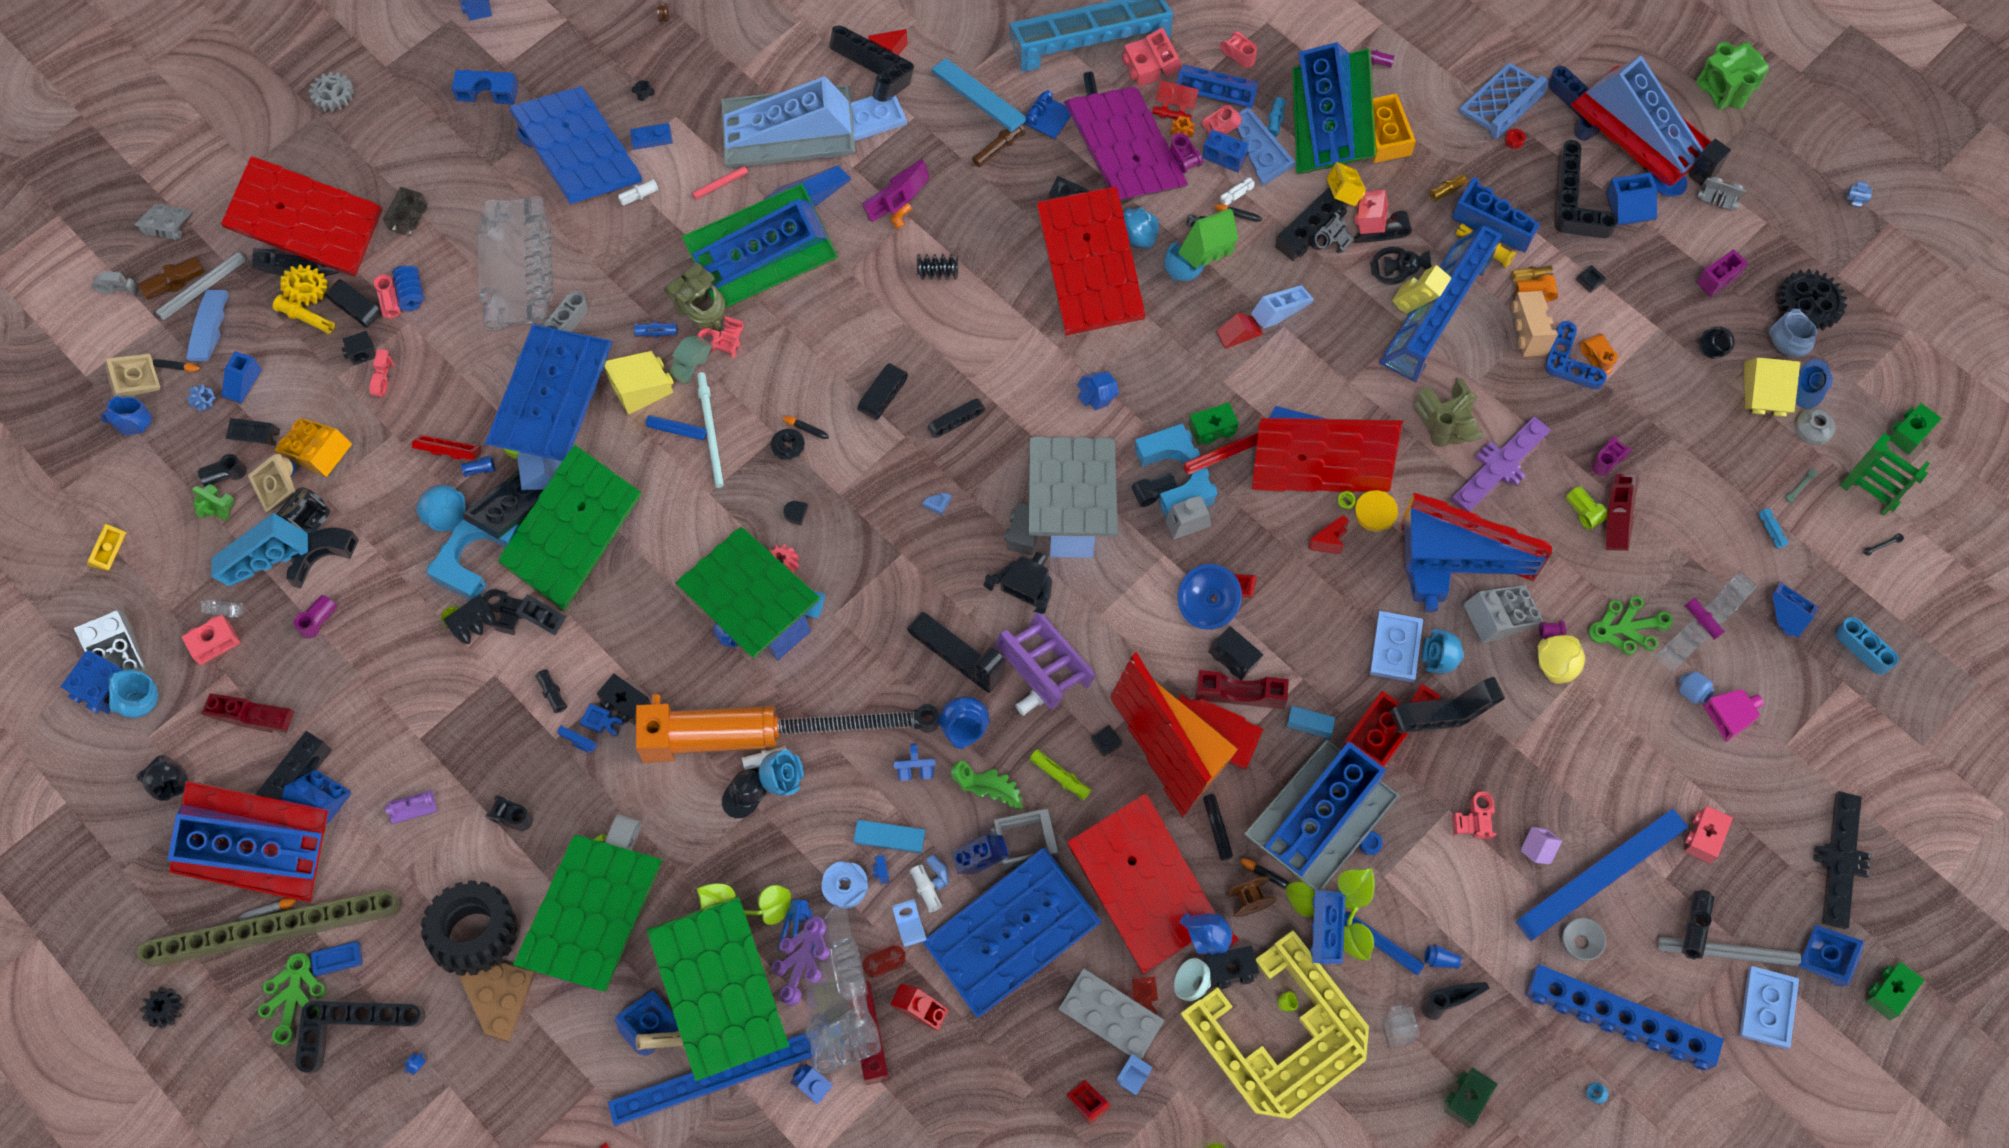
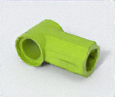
M1582 486L1576 487L1565 497L1579 514V520L1587 530L1593 529L1608 519L1606 508L1600 503H1595Z

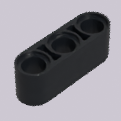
M338 279L324 293L334 305L365 328H368L382 314L381 310L373 302L342 279Z
M888 363L861 398L857 410L875 421L878 420L905 384L908 372Z

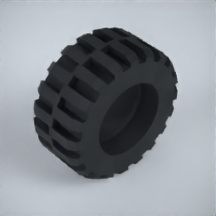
M469 880L467 884L462 882L455 883V887L451 889L447 887L442 890L443 894L440 896L436 895L431 900L433 904L426 907L424 911L426 917H423L421 920V927L423 928L421 931L422 939L437 965L442 966L449 973L455 971L456 975L464 976L466 972H469L470 976L478 975V971L484 970V972L491 970L490 966L495 963L499 965L503 961L502 957L504 955L508 956L512 951L510 945L515 944L517 939L516 932L518 931L515 913L505 894H502L496 886L491 887L489 883L483 881L477 884L476 880ZM473 914H483L490 917L488 927L479 937L467 942H455L449 939L453 927L464 917Z

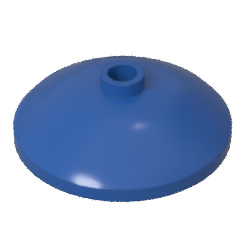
M1204 564L1192 569L1184 577L1179 587V609L1183 617L1191 625L1200 629L1214 630L1227 625L1236 616L1241 605L1242 592L1237 578L1230 570L1220 565ZM1214 595H1217L1216 602L1212 601Z

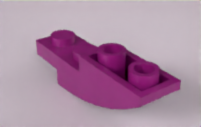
M923 159L918 160L891 178L889 186L861 203L869 221L874 222L887 212L895 213L922 189L930 177Z

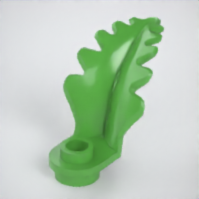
M959 761L952 766L951 776L955 782L959 783L963 791H972L978 797H984L988 794L993 800L999 797L1002 803L1008 802L1009 806H1014L1015 809H1022V797L1018 796L1020 789H1014L1016 786L1015 781L1007 783L1009 775L997 776L998 770L991 769L981 774H974L965 761Z

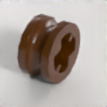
M657 3L659 21H662V19L669 21L667 3H664V5Z

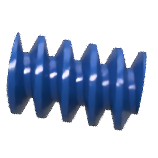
M399 266L392 271L398 306L403 311L417 310L425 299L422 295L423 290L418 274L419 270L415 266Z

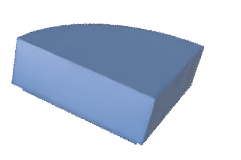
M941 493L930 496L922 503L923 507L942 515L952 499V495Z

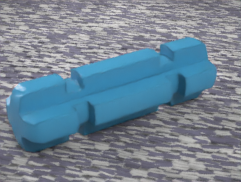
M1764 509L1759 512V517L1761 521H1764L1763 524L1771 539L1774 538L1773 543L1775 547L1781 549L1787 546L1788 540L1785 536H1782L1784 533L1776 518L1773 519L1774 515L1771 509Z

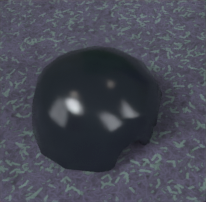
M1722 326L1705 330L1699 339L1700 350L1703 355L1710 359H1717L1730 354L1735 346L1733 334L1729 329Z

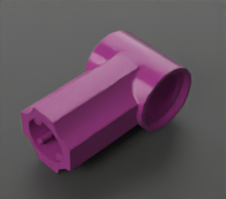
M321 594L305 612L296 615L294 626L302 637L306 639L314 638L319 633V627L335 611L337 606L328 597ZM310 623L308 627L303 628L305 624Z

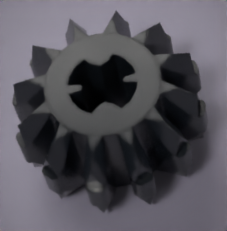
M159 987L158 992L150 991L151 997L149 999L143 998L146 1006L139 1008L141 1012L145 1013L142 1019L145 1022H149V1026L153 1028L158 1026L161 1029H165L167 1023L175 1025L174 1018L182 1017V1014L178 1011L185 1008L184 1004L179 1003L183 999L182 996L176 994V991L172 988L166 990L164 987Z

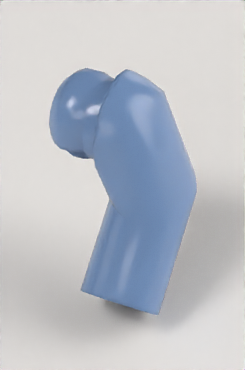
M931 855L927 859V864L937 875V878L933 879L932 882L937 890H941L943 887L946 888L949 883L947 868L935 855Z

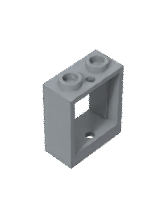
M1048 809L994 820V827L990 828L993 842L997 841L999 849L995 850L998 864L1002 863L1003 870L1020 866L1034 855L1008 859L1002 830L1040 822L1045 847L1054 859L1058 858V850Z

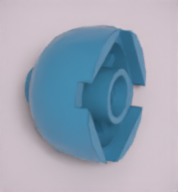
M1174 242L1170 245L1164 257V267L1167 273L1175 281L1189 282L1196 279L1201 274L1205 265L1198 268L1193 267L1178 253L1182 247L1178 245L1179 242Z
M1441 629L1432 630L1431 633L1434 634L1431 638L1427 637L1422 648V662H1426L1427 668L1424 667V669L1434 674L1450 673L1459 666L1464 658L1462 644L1459 638L1451 632Z
M788 749L774 751L762 760L759 766V780L766 791L777 796L795 794L801 786L798 785L800 779H803L804 772L800 758L796 754L793 755Z

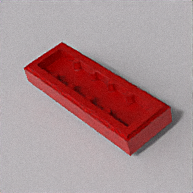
M423 434L412 441L413 449L428 451L432 455H448L452 459L474 460L481 454V447L478 445Z

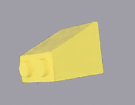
M652 351L607 360L604 368L609 382L628 415L673 393L671 385L674 382L668 372L664 373L662 370L665 367L660 357H655Z
M1758 357L1744 361L1745 409L1752 410V414L1757 415L1773 412V416L1787 417L1788 413H1794L1800 362Z

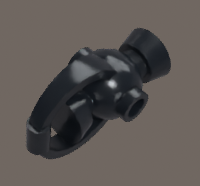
M1395 246L1380 250L1370 263L1371 274L1379 282L1386 285H1396L1405 281L1408 276L1417 273L1420 267H1423L1425 270L1432 267L1430 250L1418 256L1413 251H1405ZM1386 254H1398L1396 260H1392V257H1384L1386 277L1394 274L1393 272L1396 270L1401 275L1395 278H1385L1379 275L1378 260Z

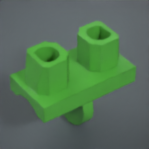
M208 484L203 489L198 486L192 489V492L195 493L193 507L196 508V516L205 518L208 515L210 517L215 515L224 521L230 517L229 510L234 506L232 496L226 493L218 498V490L211 484Z

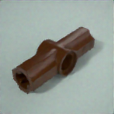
M195 256L176 266L173 264L163 266L159 270V274L139 283V287L147 300L166 291H179L184 287L186 281L205 273V270Z

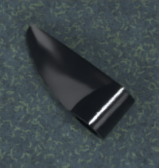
M1403 210L1394 212L1390 218L1386 219L1385 232L1360 234L1359 232L1354 236V242H1376L1407 237L1412 233L1408 213Z
M1478 982L1435 990L1431 992L1423 1003L1422 1012L1428 1019L1437 1020L1446 1010L1462 1005L1490 988L1487 982Z

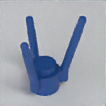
M792 900L790 902V909H788L779 944L782 939L786 938L790 921L793 922L792 936L796 937L798 924L805 922V918L808 920L812 917L813 910L808 909L809 903L807 901ZM813 942L812 950L814 951V948H815L816 946H815V943Z

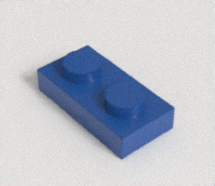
M669 123L630 129L633 150L673 144Z

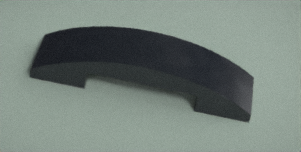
M253 248L252 268L266 273L284 276L285 270L290 272V267L293 266L295 269H298L299 265H302L304 269L309 265L312 271L317 268L318 274L323 273L324 276L339 273L338 270L298 255L275 254L274 249Z

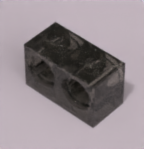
M404 187L399 188L383 217L388 230L411 236L413 231L417 229L422 214L427 210L428 204L423 193Z

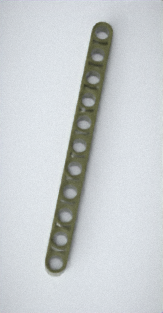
M388 890L145 941L139 945L137 957L152 967L168 965L392 917L399 913L401 901ZM392 899L391 905L387 908H383L384 903L387 900ZM369 904L367 911L360 913L361 907ZM345 909L344 915L337 918L338 912ZM322 914L321 919L317 923H313L314 918ZM298 919L297 925L290 928L291 922ZM274 924V929L270 933H266L267 928ZM251 929L249 936L243 938L244 932ZM227 934L226 940L222 943H219L220 938L223 935ZM203 939L202 945L196 948L197 942ZM179 944V949L172 954L173 948ZM155 949L154 956L148 958L150 952Z

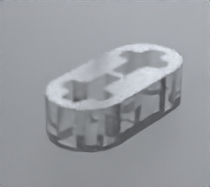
M213 598L202 599L201 612L239 617L243 615V603Z

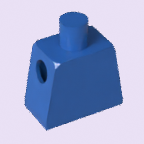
M1407 572L1413 600L1424 602L1426 612H1437L1438 602H1445L1448 596L1451 572Z

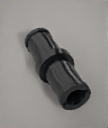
M547 669L539 671L535 676L543 689L542 694L544 698L548 699L554 713L563 712L566 710L567 705L559 693V686L554 683Z

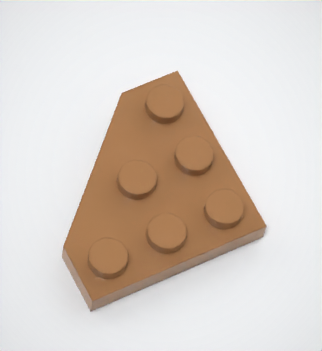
M495 963L490 966L491 970L487 972L481 970L478 971V975L470 976L469 972H466L464 976L459 975L484 1033L489 1037L510 1042L535 973L508 964L500 963L496 965Z

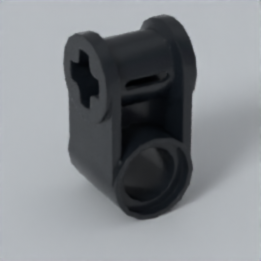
M497 795L494 797L495 802L490 812L485 815L487 819L494 823L505 825L518 831L529 829L533 823L532 815L524 806ZM524 814V818L521 821L516 822V818L519 815Z

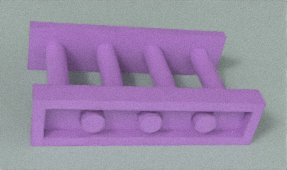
M1035 613L1030 623L1031 627L1016 636H1012L1008 630L1001 632L995 646L1044 703L1053 710L1058 707L1064 696L1062 692L1078 682H1081L1087 689L1090 687L1096 674L1052 626L1048 618L1044 617L1043 614ZM1038 633L1045 643L1030 652H1026L1020 643ZM1052 649L1060 659L1043 669L1040 668L1034 659ZM1066 665L1074 675L1058 685L1054 684L1048 676Z

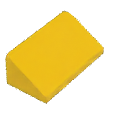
M104 524L86 565L109 571L126 532Z

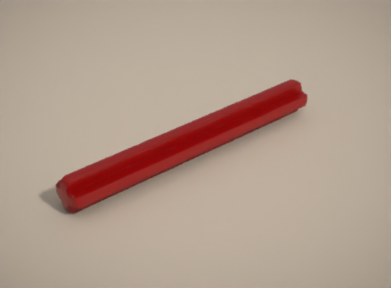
M1258 431L1185 462L1183 470H1185L1186 474H1191L1256 446Z

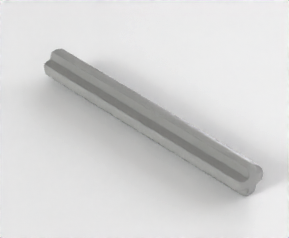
M240 252L233 254L156 310L157 315L162 320L167 319L246 261L244 256Z

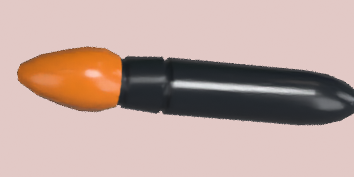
M1226 204L1214 205L1218 212L1230 208L1236 217L1254 222L1262 220L1255 213L1228 207Z
M162 359L152 360L153 365L160 368L185 370L187 372H197L200 369L199 366L192 363Z
M784 415L782 417L783 421L790 426H795L821 439L829 438L825 431L797 420L793 416Z
M1245 858L1240 860L1247 870L1254 871L1261 877H1269L1270 882L1281 888L1286 889L1290 884L1286 879L1257 865L1253 860Z

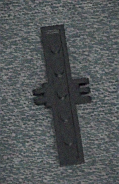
M1838 791L1835 794L1830 844H1824V847L1815 846L1814 852L1823 855L1816 854L1813 860L1822 863V867L1828 869L1822 924L1846 930L1849 928L1854 875L1869 878L1870 872L1861 868L1870 869L1871 863L1862 861V859L1871 860V854L1857 851L1862 797Z

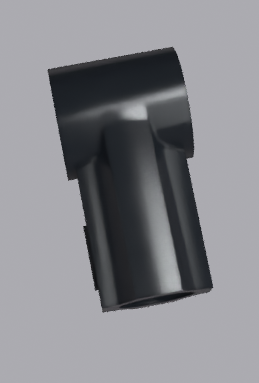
M226 454L219 462L199 468L198 476L206 487L208 484L213 485L229 478L239 480L244 477L247 470L246 466L234 454Z
M1169 473L1150 481L1148 479L1139 480L1131 488L1140 507H1147L1157 501L1160 493L1175 489L1177 485L1174 476Z

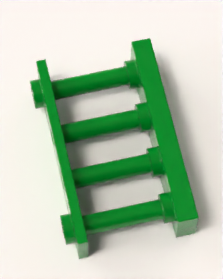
M1886 433L1882 434L1840 485L1846 491L1852 484L1854 486L1858 485L1885 503L1886 507L1880 513L1883 516L1889 510L1892 512L1896 510L1901 503L1899 499L1915 482L1920 484L1928 475L1925 470L1930 465L1926 461L1920 469H1917L1889 450L1890 447L1886 444L1892 437ZM1880 458H1886L1887 460H1889L1890 462H1892L1893 464H1895L1896 466L1910 474L1912 477L1910 479L1907 478L1906 476H1904L1903 474L1889 466L1887 463L1882 461ZM1875 466L1903 485V487L1899 488L1872 468ZM1867 476L1895 496L1893 498L1865 480L1864 477Z

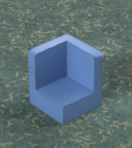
M1132 1054L1119 1074L1116 1083L1130 1093L1137 1095L1153 1067Z

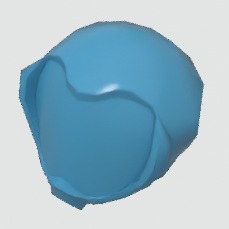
M1142 206L1137 209H1125L1123 214L1130 245L1146 250L1154 245L1159 233L1157 217L1146 212Z
M444 484L430 487L422 493L417 501L416 508L421 522L435 531H453L463 520V513L466 511L465 498L461 491H457L453 486Z
M129 669L118 671L117 673L114 672L109 677V708L112 713H118L124 718L137 719L148 715L156 707L159 694L157 686L150 676Z

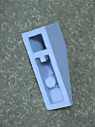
M1300 285L1263 296L1251 315L1264 329L1277 325L1312 303L1314 299Z

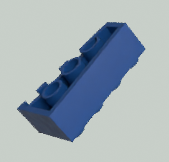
M1473 177L1458 201L1452 219L1475 230L1486 226L1502 234L1501 242L1526 253L1540 224L1520 209L1515 210L1512 208L1509 201L1505 198L1501 200L1493 194L1494 190L1488 186L1486 188L1479 184L1480 180Z

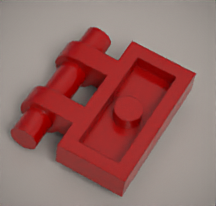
M1160 80L1155 100L1162 101L1163 104L1162 107L1154 106L1152 114L1159 115V118L1163 119L1168 117L1177 120L1179 116L1189 117L1191 121L1192 115L1185 114L1186 108H1195L1199 89ZM1169 103L1180 106L1179 112L1169 110Z

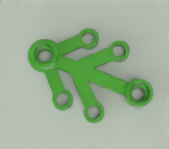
M1634 596L1629 601V607L1620 623L1610 626L1614 616L1618 615L1623 609L1621 602L1614 600L1608 605V611L1602 622L1592 624L1589 629V636L1595 643L1603 644L1608 642L1622 650L1623 654L1630 656L1637 649L1635 642L1643 646L1646 651H1653L1658 645L1655 637L1649 636L1646 638L1636 632L1637 630L1655 627L1659 631H1666L1672 625L1673 619L1669 613L1659 612L1654 618L1631 622L1636 612L1644 605L1642 598ZM1633 601L1638 602L1639 606H1635ZM1612 605L1617 606L1618 610H1614ZM1661 617L1665 618L1667 622H1663ZM1597 630H1602L1604 635L1599 634ZM1622 634L1633 641L1628 640L1624 642L1614 635ZM1647 641L1652 642L1653 647L1649 646ZM1626 645L1631 646L1632 651L1627 650Z
M303 953L293 954L286 963V969L272 980H267L263 985L265 993L275 995L279 992L280 985L291 978L290 984L286 989L268 1003L262 1004L258 1009V1014L262 1018L270 1019L274 1016L275 1009L286 1001L282 1024L276 1027L272 1034L274 1042L281 1046H287L294 1040L295 1033L291 1028L296 1003L298 1002L303 1007L306 1003L310 1002L300 988L301 977L310 987V994L312 996L322 998L326 994V987L319 983L309 971L311 967L310 958ZM303 962V966L300 969H296L297 963ZM275 984L274 989L268 991L269 985ZM317 987H321V992L319 994H315V989ZM315 1006L311 1012L316 1010L317 1014L312 1019H316L320 1014V1009ZM269 1007V1013L267 1015H264V1009ZM288 1032V1038L282 1040V1035Z

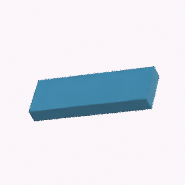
M857 820L853 842L858 845L922 854L926 831L924 829Z

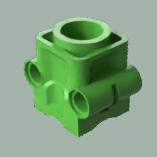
M1721 42L1717 45L1713 55L1707 59L1696 84L1701 90L1711 96L1713 104L1718 110L1729 105L1735 109H1741L1746 105L1751 93L1760 87L1769 67L1762 55L1749 42H1743L1735 47L1728 42Z

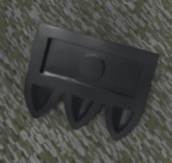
M478 594L443 619V621L460 642L470 644L471 635L469 630L477 635H483L482 621L489 626H495L496 616L483 596Z

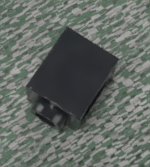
M367 330L342 338L345 346L341 348L345 359H350L353 366L375 359L376 350Z

